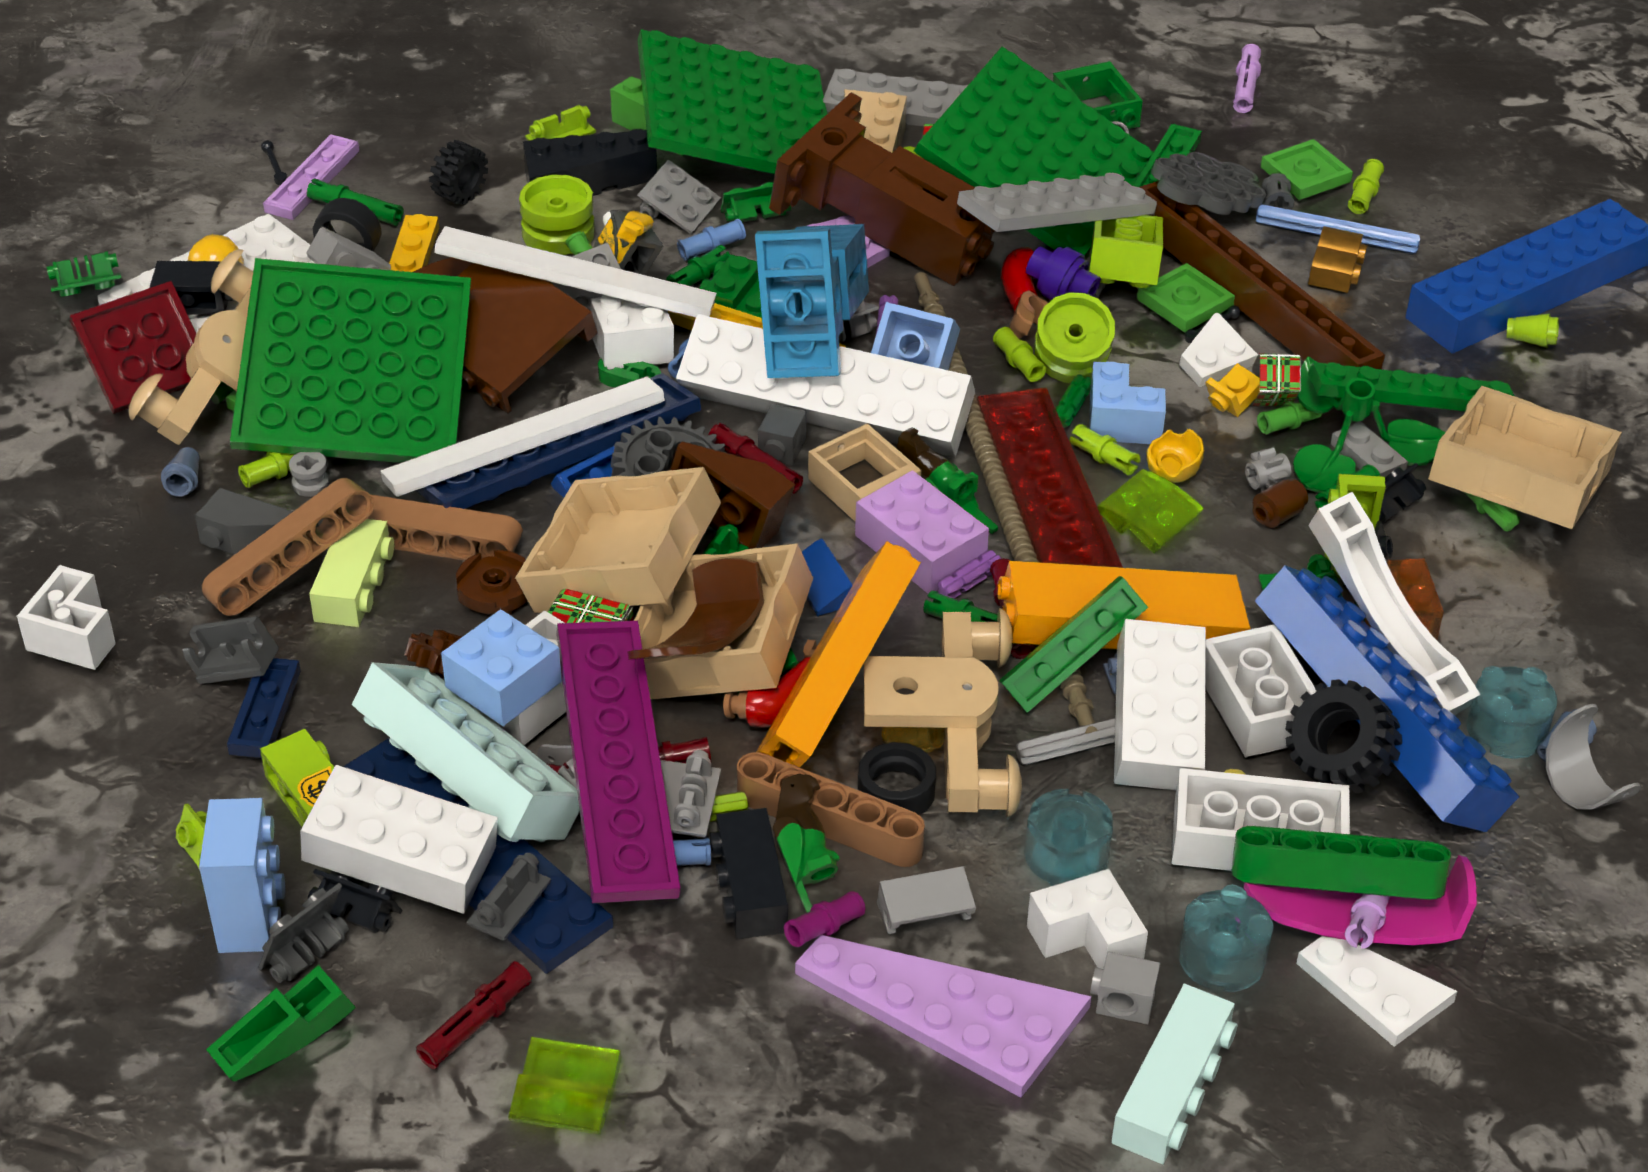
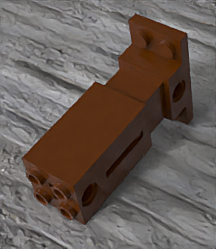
M852 92L849 93L777 160L769 209L781 215L789 206H795L800 199L819 210L825 205L830 204L855 218V224H864L866 237L955 286L964 276L968 278L974 271L977 262L981 258L985 260L994 247V242L991 240L995 230L957 204L959 191L974 190L975 187L901 146L891 153L864 137L866 127L859 123L862 114L859 112L862 98Z

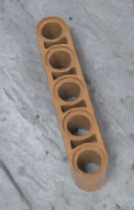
M340 478L334 481L209 573L202 583L204 597L224 615L235 616L243 612L365 521L374 509L373 497L351 479ZM354 496L353 500L347 504L348 500ZM323 519L322 523L316 527L317 523ZM292 542V545L285 550V547ZM261 565V568L253 574L254 570ZM230 588L229 592L221 597L224 591Z
M371 495L374 500V509L367 519L387 521L389 537L394 538L395 550L467 560L469 557L481 553L482 558L494 556V550L515 552L522 536L523 529L521 524L510 516L456 507L444 508L443 505ZM354 496L348 500L347 504L353 500Z
M748 753L739 759L737 763V792L745 793L748 807L753 809L767 808L768 815L776 818L782 779L796 774H807L814 777L820 786L819 790H814V799L810 808L819 818L826 838L900 867H911L922 859L925 824L922 817L917 813L764 753Z

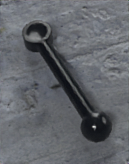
M266 140L261 144V149L267 153L275 172V183L281 185L287 179V174L281 172L273 153V143Z
M1230 306L1227 313L1223 314L1222 317L1225 320L1230 318L1236 319L1240 316L1241 310L1238 306ZM1203 327L1197 330H1187L1185 341L1191 344Z

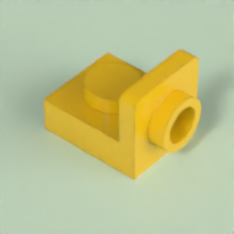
M1238 363L1219 382L1211 377L1205 382L1210 395L1208 397L1210 403L1221 412L1227 410L1236 417L1257 398L1259 393H1262L1260 392V378Z

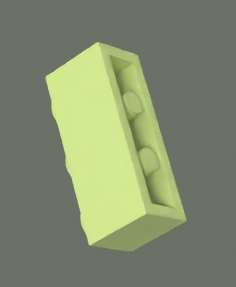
M366 519L329 547L309 593L314 622L359 627L365 612L369 613L371 611L374 589L382 584L386 560H391L394 553V538L389 537L387 521Z

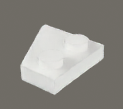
M1215 313L1181 355L1179 365L1199 387L1206 385L1205 382L1210 377L1216 381L1223 378L1237 363L1244 368L1253 366L1258 354L1219 313Z

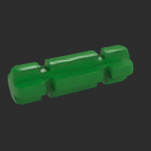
M1078 374L1073 378L1070 383L1071 385L1068 386L1052 413L1054 416L1052 422L1055 426L1060 425L1066 428L1071 424L1074 419L1073 417L1077 414L1085 401V397L1088 396L1091 390V378L1089 376L1084 377Z

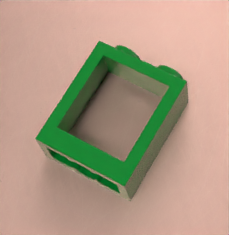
M1110 61L1053 73V82L1068 90L1080 101L1106 96L1112 104L1093 109L1110 122H1122L1128 129L1140 127L1143 100Z

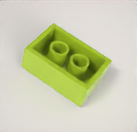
M1142 215L1094 221L1089 272L1101 278L1100 283L1112 284L1117 280L1129 282V285L1137 288H1148L1149 285H1157L1163 250V217Z

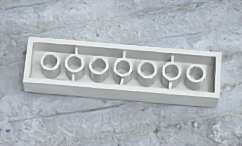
M697 314L676 376L678 384L702 399L766 414L771 404L805 410L806 423L843 432L852 431L868 423L890 443L898 444V437L901 433L913 427L919 431V437L936 453L955 458L975 395L971 375L839 346L841 373L839 376L767 378L762 328Z

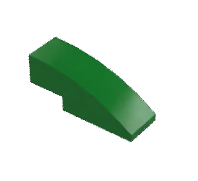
M318 965L285 995L275 988L206 1050L225 1074L235 1082L255 1074L307 1046L334 1027L356 1007Z

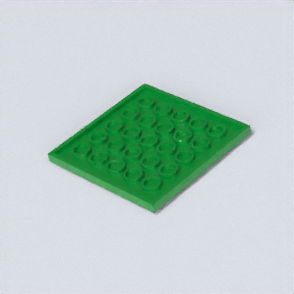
M640 30L637 41L648 147L775 174L777 160L827 115L826 105L823 103L824 94L819 70L810 65H796L787 63L780 58L770 59L757 56L749 51L739 52L730 50L719 44H704L688 37H673L657 30Z
M1003 46L929 129L914 149V152L926 161L971 186H984L988 188L1001 187L1005 183L1023 185L1029 181L1052 182L1055 178L1079 179L1082 175L1099 177L1105 176L1106 173L1120 174L1125 178L1124 181L1133 186L1154 153L1147 145L1140 143L1121 127L1107 120L1095 109L1084 104L1068 90L1051 81L1042 72L1034 69L1015 53L1008 51ZM1094 221L1025 230L1054 250L1058 247H1070L1085 256L1091 248Z
M255 258L230 436V448L287 454L320 452L325 457L403 463L456 444L471 278Z

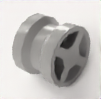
M299 452L289 460V469L293 476L292 488L298 495L314 497L329 486V476L325 472L327 469L326 458L320 452Z

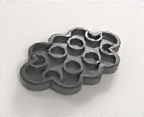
M1191 152L1187 156L1172 154L1169 159L1158 158L1151 169V174L1159 180L1157 188L1162 194L1183 204H1198L1217 214L1228 215L1232 210L1246 213L1250 207L1259 208L1266 198L1265 191L1258 185V176L1250 169L1232 162H1220L1203 153Z

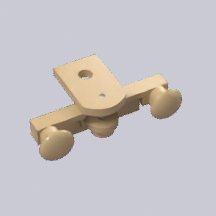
M242 249L229 253L220 262L211 280V291L213 294L219 289L239 302L235 310L221 311L211 315L198 330L194 344L186 355V368L191 380L178 399L171 396L157 386L163 374H154L139 386L130 402L129 417L131 420L138 415L158 428V433L177 445H180L188 435L221 381L237 391L253 271L238 262L244 251Z
M1001 608L998 609L997 622H971V612H943L942 657L868 656L864 662V727L943 728L945 796L948 799V812L978 813V809L1006 810V817H1011L1016 812L1021 800L1022 777L1019 765L1013 756L1007 754L1005 769H978V751L990 736L991 716L997 707L999 689L996 676L980 660H997V666L1000 668L1008 661L1012 649L1013 633L1011 622L1007 613ZM907 688L913 690L914 693L904 695L896 691Z

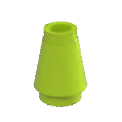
M1550 313L1508 318V339L1546 348L1548 344L1557 345L1559 317H1551Z

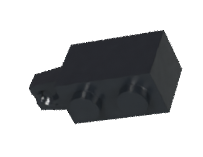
M157 261L150 288L172 281L187 314L213 315L226 311L228 301H236L219 289L215 294L211 291V280L221 261Z

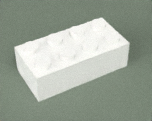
M1125 619L1117 643L1114 784L1176 790L1180 768L1205 770L1206 627Z
M335 765L300 830L301 861L464 914L496 848L498 817Z
M1180 768L1174 803L1171 864L1231 871L1235 834L1238 829L1245 826L1350 834L1349 785Z

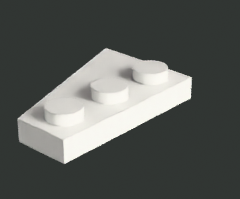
M1321 936L1298 953L1297 965L1394 1047L1455 1002L1456 990L1366 948L1361 949L1360 945L1355 948L1344 939Z

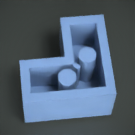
M1111 361L1093 362L1089 429L1102 436L1110 435L1117 442L1151 444L1153 440L1160 438L1163 434L1166 413L1165 389L1148 386H1129V364Z

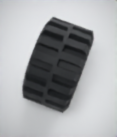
M1340 679L1331 680L1330 687H1327L1322 682L1314 686L1316 692L1312 695L1306 691L1300 697L1304 701L1300 707L1294 705L1290 711L1295 716L1294 720L1287 721L1285 730L1292 735L1285 738L1286 746L1292 751L1289 754L1292 760L1315 782L1349 785V788L1355 793L1364 792V785L1367 783L1372 787L1378 785L1380 781L1377 777L1382 773L1388 776L1393 770L1389 766L1390 761H1398L1400 752L1395 748V745L1402 744V735L1396 730L1400 728L1398 719L1392 714V710L1366 686L1362 687L1357 682L1348 680L1347 684H1344ZM1360 720V733L1355 743L1342 753L1328 754L1327 743L1333 730L1345 721Z

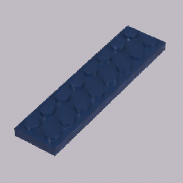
M661 373L650 379L663 389L665 401L415 491L431 504L443 505L444 508L456 507L467 509L480 502L494 500L500 494L516 487L527 486L533 480L547 474L558 473L566 466L578 461H585L597 453L615 446V442H620L623 432L631 434L632 425L643 429V423L646 419L653 426L657 425L658 417H661L665 424L671 423L673 417L677 418L678 421H683L689 415L701 410L700 397Z
M390 737L343 766L465 807L469 806L460 796L446 791L441 785L442 781L433 773L419 768L415 764L416 759L407 751L393 746L389 742ZM497 834L496 848L469 905L476 911L478 904L485 900L513 865L514 859L518 855H524L525 853L533 854L539 861L537 865L538 873L551 878V882L507 939L545 974L551 972L613 928V916L598 903H592V898L527 841L519 839L518 842H512Z

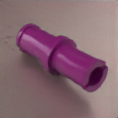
M850 891L831 902L821 901L811 907L810 912L785 923L784 933L786 939L791 945L800 947L821 935L831 936L837 933L841 925L853 919H858L865 914L864 900L857 892Z

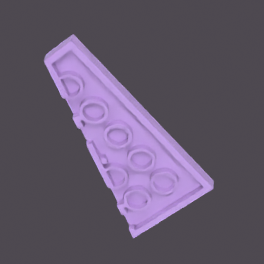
M824 935L817 937L795 963L796 975L1020 1098L1035 1081L1091 1005L1092 996Z

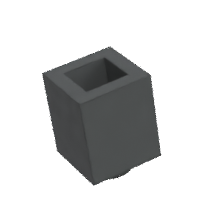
M771 404L758 429V448L783 464L793 466L806 440V411Z

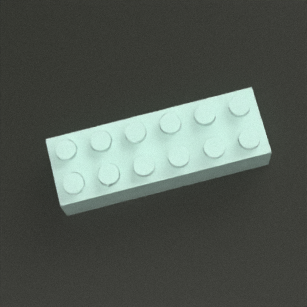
M372 662L352 703V706L364 715V721L367 724L386 733L390 737L389 742L393 746L412 755L416 759L415 764L419 768L438 777L442 781V787L446 791L464 799L469 804L468 808L498 817L497 834L502 838L512 842H518L519 839H533L538 842L565 840L580 811L577 789L491 718L447 689L445 681L437 674L429 672L430 669Z

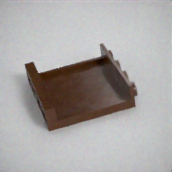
M476 263L470 264L458 275V277L471 278L462 386L468 390L473 388L480 393L482 399L489 406H498L507 414L512 411L507 397L576 335L588 342L597 334L592 311L548 281Z

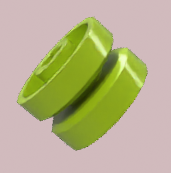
M548 175L532 180L520 191L522 238L526 246L561 255L572 254L565 242L568 237L578 231H584L589 242H592L595 233L593 192L587 183L569 175Z
M1066 293L1053 298L1044 306L1037 322L1034 355L1044 363L1047 368L1046 373L1051 378L1064 383H1071L1076 375L1081 374L1092 379L1093 362H1108L1115 337V321L1109 308L1098 298L1085 293Z

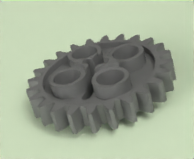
M658 417L657 425L653 426L646 419L643 423V429L632 425L631 434L623 432L620 442H615L614 453H612L611 476H641L660 471H669L675 449L682 441L721 452L725 451V444H715L716 434L704 436V426L696 430L691 429L692 421L690 420L684 426H681L675 417H673L671 424H665L664 420Z

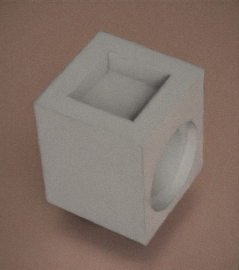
M1107 952L1104 969L1095 967L1090 994L1098 995L1096 1014L1149 1025L1160 963Z

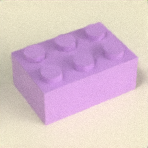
M913 470L856 502L855 536L876 553L886 541L908 550L913 558L921 562L911 580L928 594L932 590L937 591L939 589V581L948 575H952L953 572L988 550L989 528Z

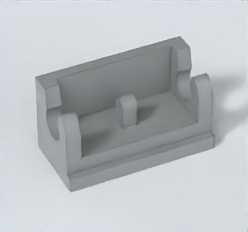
M964 866L880 881L877 905L888 935L896 933V928L901 924L960 914L963 921L972 919L971 914L975 913L976 910Z

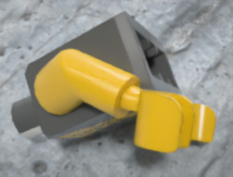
M611 210L603 216L605 227L595 241L594 247L608 242L622 270L646 275L664 247L652 230L653 218L638 211L625 213Z

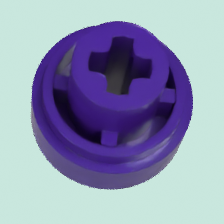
M1039 246L1033 252L1026 267V274L1038 280V290L1041 291L1042 296L1049 300L1066 293H1085L1094 297L1101 282L1099 276L1088 271L1089 261L1085 260V256L1070 247H1058L1054 252H1051Z

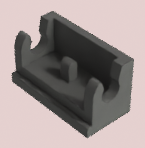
M254 616L194 625L189 634L193 642L198 646L199 654L197 656L192 647L184 648L183 653L186 661L197 675L195 678L197 682L205 684L264 676L279 647L259 617Z

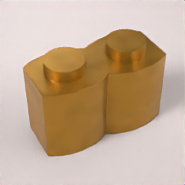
M1323 226L1312 262L1308 285L1346 293L1349 292L1351 284L1357 285L1368 246L1361 244L1363 234Z

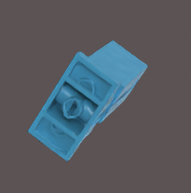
M864 224L796 227L794 230L757 231L755 242L767 378L839 376L841 373L839 335L843 331L842 320L851 319L869 292Z

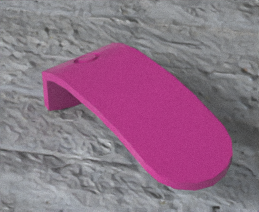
M1458 855L1447 879L1445 895L1441 898L1416 899L1391 896L1386 906L1385 923L1380 929L1376 930L1372 943L1424 945L1461 939L1477 905L1475 874L1469 859ZM1244 883L1247 898L1256 909L1268 918L1282 925L1346 940V928L1351 922V908L1356 900L1360 899L1363 895L1362 893Z

